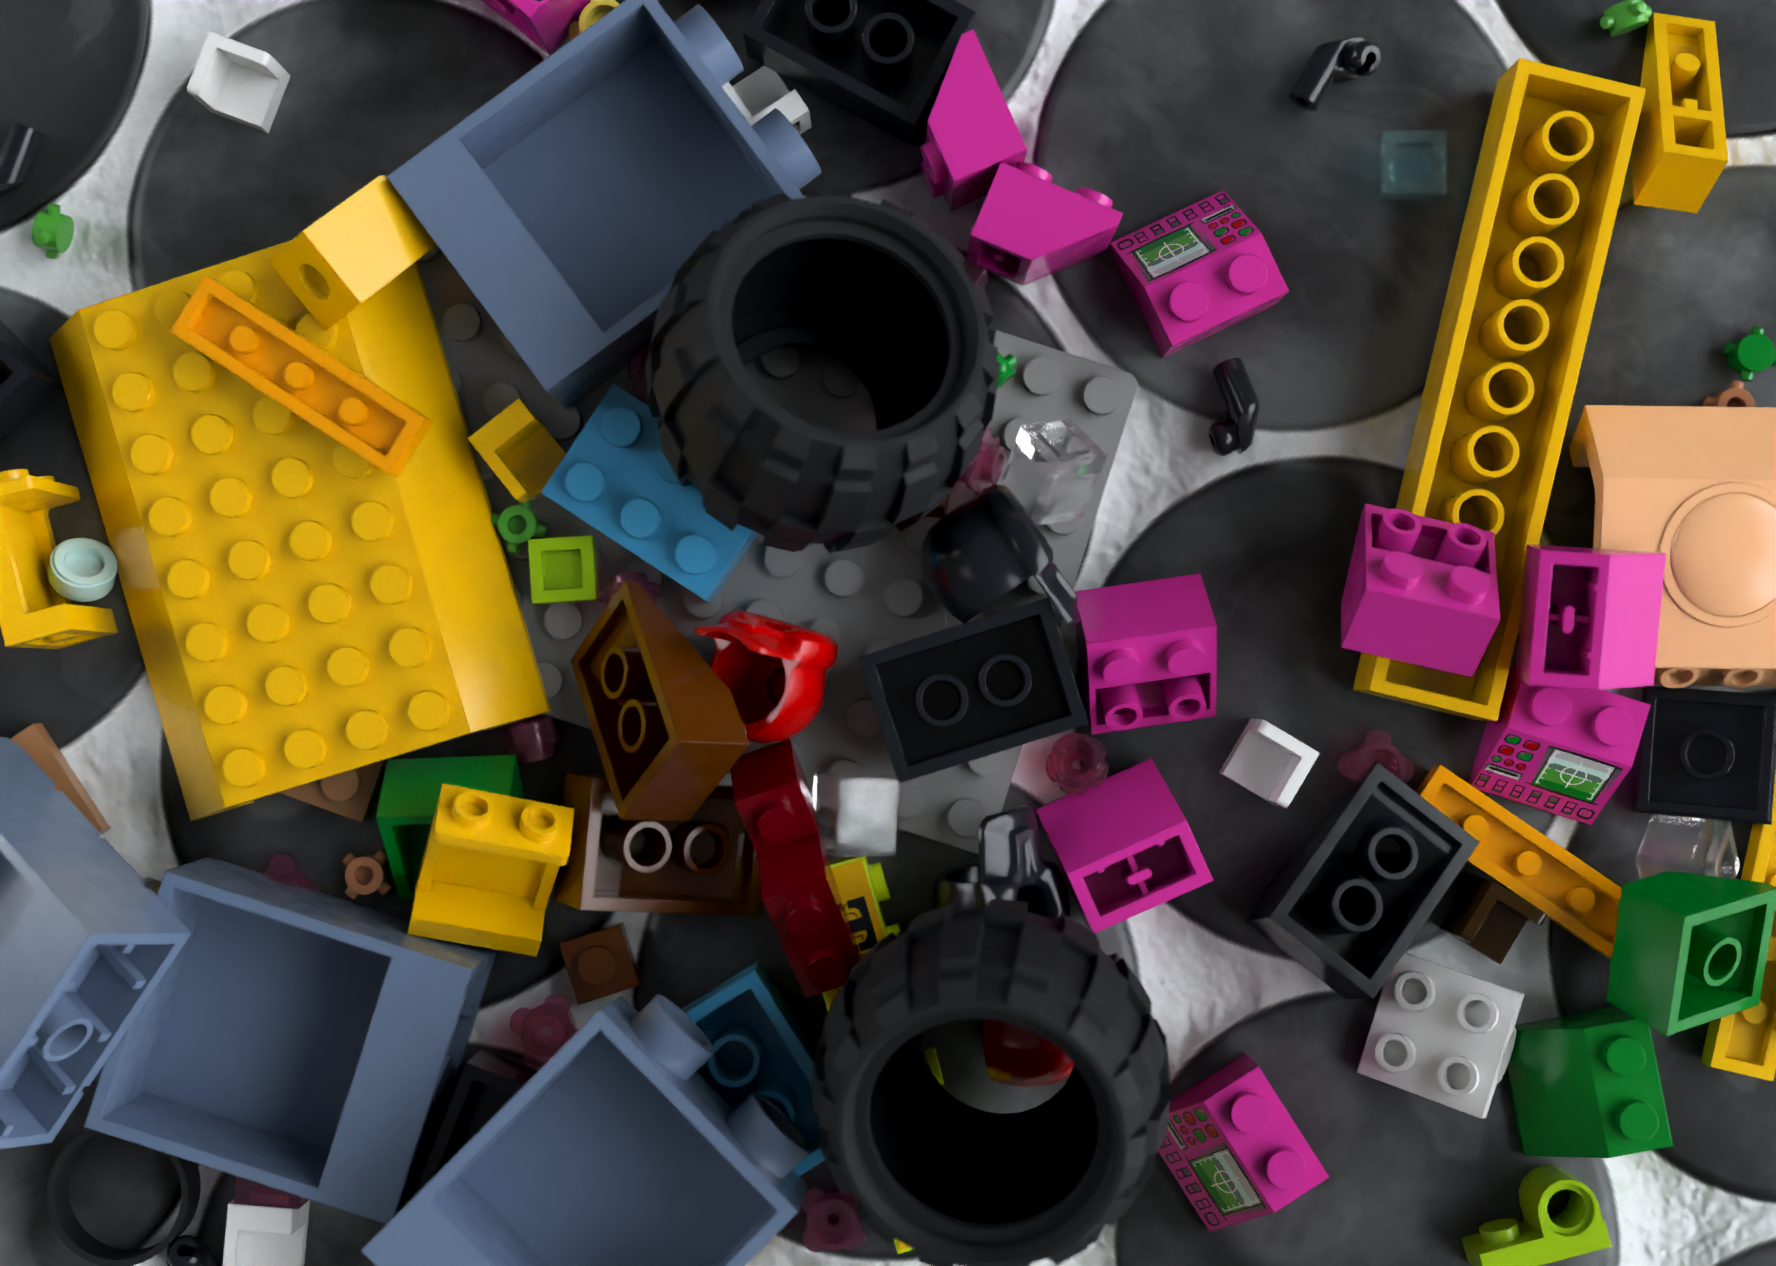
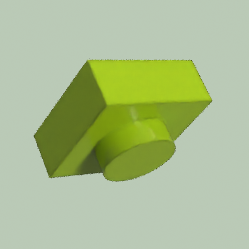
M595 536L528 539L532 604L600 601Z

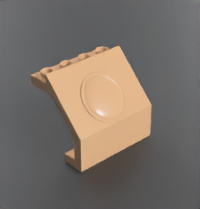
M1585 405L1570 443L1569 452L1573 467H1590L1595 489L1593 548L1666 553L1653 685H1663L1667 688H1682L1686 686H1727L1732 689L1776 687V407Z

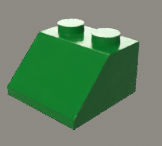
M516 755L387 760L376 820L400 902L413 901L416 882L442 783L525 799Z
M1667 871L1622 884L1621 897L1618 902V919L1613 955L1609 965L1610 976L1606 1001L1665 1036L1759 1005L1776 907V887L1762 882Z
M1616 1006L1515 1025V1044L1505 1072L1520 1150L1524 1156L1612 1158L1673 1146L1650 1026Z

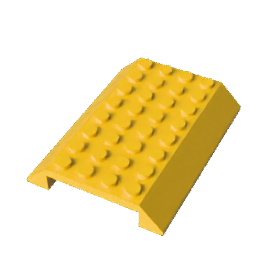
M290 240L79 309L49 338L110 548L117 558V572L190 821L254 803V800L465 735L492 730L552 711L497 527L491 522L493 512L473 445L467 439L470 435L418 261L326 331H324L268 262L292 241ZM204 275L224 284L433 421L398 477L390 476L170 332Z

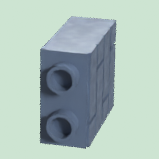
M625 0L387 176L544 389L566 409L618 372L626 363H630L650 348L653 326L660 303L667 296L676 271L713 230L719 231L727 221L732 222L742 210L752 207L753 203L780 193L786 194L791 199L805 198L799 189L822 173L818 162L802 137L777 108L751 126L722 88L723 85L744 71V67L726 36L699 4L673 22L657 0Z
M0 737V1149L53 1142L83 1097V1088L91 1085L192 934L152 889L143 886L145 883L143 879L106 839L99 838L100 832L61 790L54 788L56 784L19 744L13 743L8 737Z
M206 857L166 870L162 881L150 877L144 878L143 881L145 883L143 886L152 889L192 934L93 1080L98 1082L84 1127L388 1224L412 1200L445 1117L498 950L408 935L409 920L366 906H358L353 904V902L291 882L287 883L279 878L219 859L215 860Z
M658 994L638 1013L623 996H620L601 1008L361 1251L375 1266H745L799 1211L808 1185L793 1169L809 1154L811 1148L793 1122L760 1093L753 1092L734 1111L696 1072L715 1053V1050L702 1030L673 1002Z

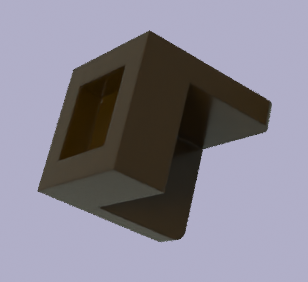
M1471 875L1440 929L1501 965L1525 923L1528 921L1541 926L1548 914L1496 882Z

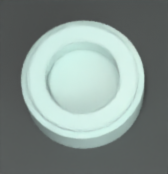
M81 537L71 538L58 544L52 551L48 568V580L53 589L67 599L79 602L95 601L103 598L112 590L118 569L117 558L108 546L97 540Z

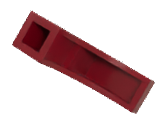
M788 739L741 755L730 771L734 803L756 852L763 903L805 998L844 986L852 967L862 958L832 873L820 832L811 789L792 742Z

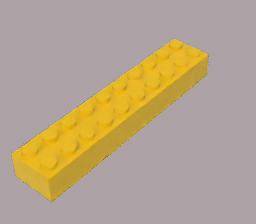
M1521 58L1497 80L1396 508L1404 509L1423 517L1454 524L1466 523L1481 530L1494 532L1501 620L1472 677L1361 652L1353 691L1472 720H1498L1520 625L1527 544L1539 545L1646 88Z

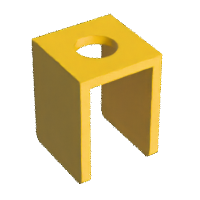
M380 175L303 230L268 262L324 331H326L436 247L437 244L387 176Z

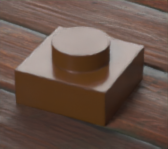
M623 922L559 943L578 1005L639 986L642 982Z

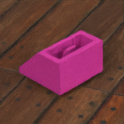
M1001 162L970 234L965 262L1024 286L1105 253L1123 213L1112 209L1113 201L1100 192L1085 187H1078L1074 193L1051 183L1052 175L1038 166L1026 162H1017L1015 167Z
M1365 503L1360 516L1341 602V648L1472 677L1501 620L1494 532L1481 530L1466 523L1454 524L1415 515L1404 509H1388Z
M1527 544L1515 675L1526 684L1533 686L1591 690L1653 686L1666 553Z
M1201 573L1074 591L1078 597L1076 608L1081 616V621L1076 625V639L1091 735L1216 717L1217 624Z
M1152 758L1035 809L1085 924L1095 933L1214 881L1185 816Z

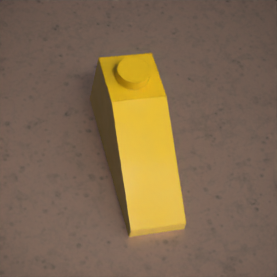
M1653 12L1648 22L1640 87L1646 88L1631 153L1634 204L1697 214L1728 162L1715 21Z

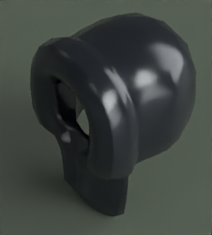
M993 484L984 488L977 497L961 504L944 515L928 530L921 550L923 577L935 598L952 616L963 624L1032 575L1071 628L1081 621V616L1076 608L1077 594L1053 563L1051 546L1007 486Z
M1020 805L1012 810L986 816L979 826L978 846L980 864L957 867L942 872L936 877L933 889V910L959 902L963 904L965 910L986 908L990 900L996 898L1029 902L1028 912L1053 920H1057L1061 913L1070 918V902L1066 881L1058 866L1043 858L1035 812L1029 806Z

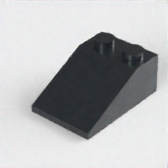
M1375 763L1280 870L1245 921L1344 999H1374L1479 844V841L1381 764Z

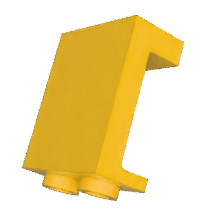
M13 469L0 472V628L5 647L61 649L118 633L111 608L73 605L70 599L57 593L48 580L50 556L56 547L48 513L52 508L80 501L81 496L78 487L55 482L54 476H30L28 469Z
M442 783L416 882L407 934L536 957L542 941L545 910L559 867L567 863L570 854L574 808Z

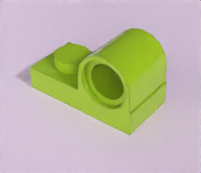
M1554 1165L1539 1166L1529 1171L1522 1179L1519 1188V1203L1524 1218L1523 1222L1518 1223L1517 1220L1510 1218L1492 1220L1479 1227L1480 1233L1462 1238L1467 1260L1471 1266H1540L1612 1247L1606 1222L1603 1220L1599 1202L1594 1192L1566 1170ZM1568 1189L1569 1201L1567 1207L1556 1215H1548L1547 1205L1549 1199L1554 1193Z

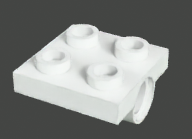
M1404 953L1384 983L1357 1073L1481 1119L1486 1118L1496 1085L1504 1076L1512 1055L1516 1039L1515 1024L1525 993Z

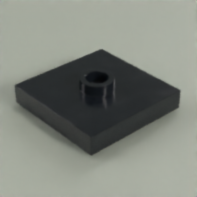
M1643 686L1642 702L1651 706L1639 742L1634 812L1772 825L1776 767V695Z

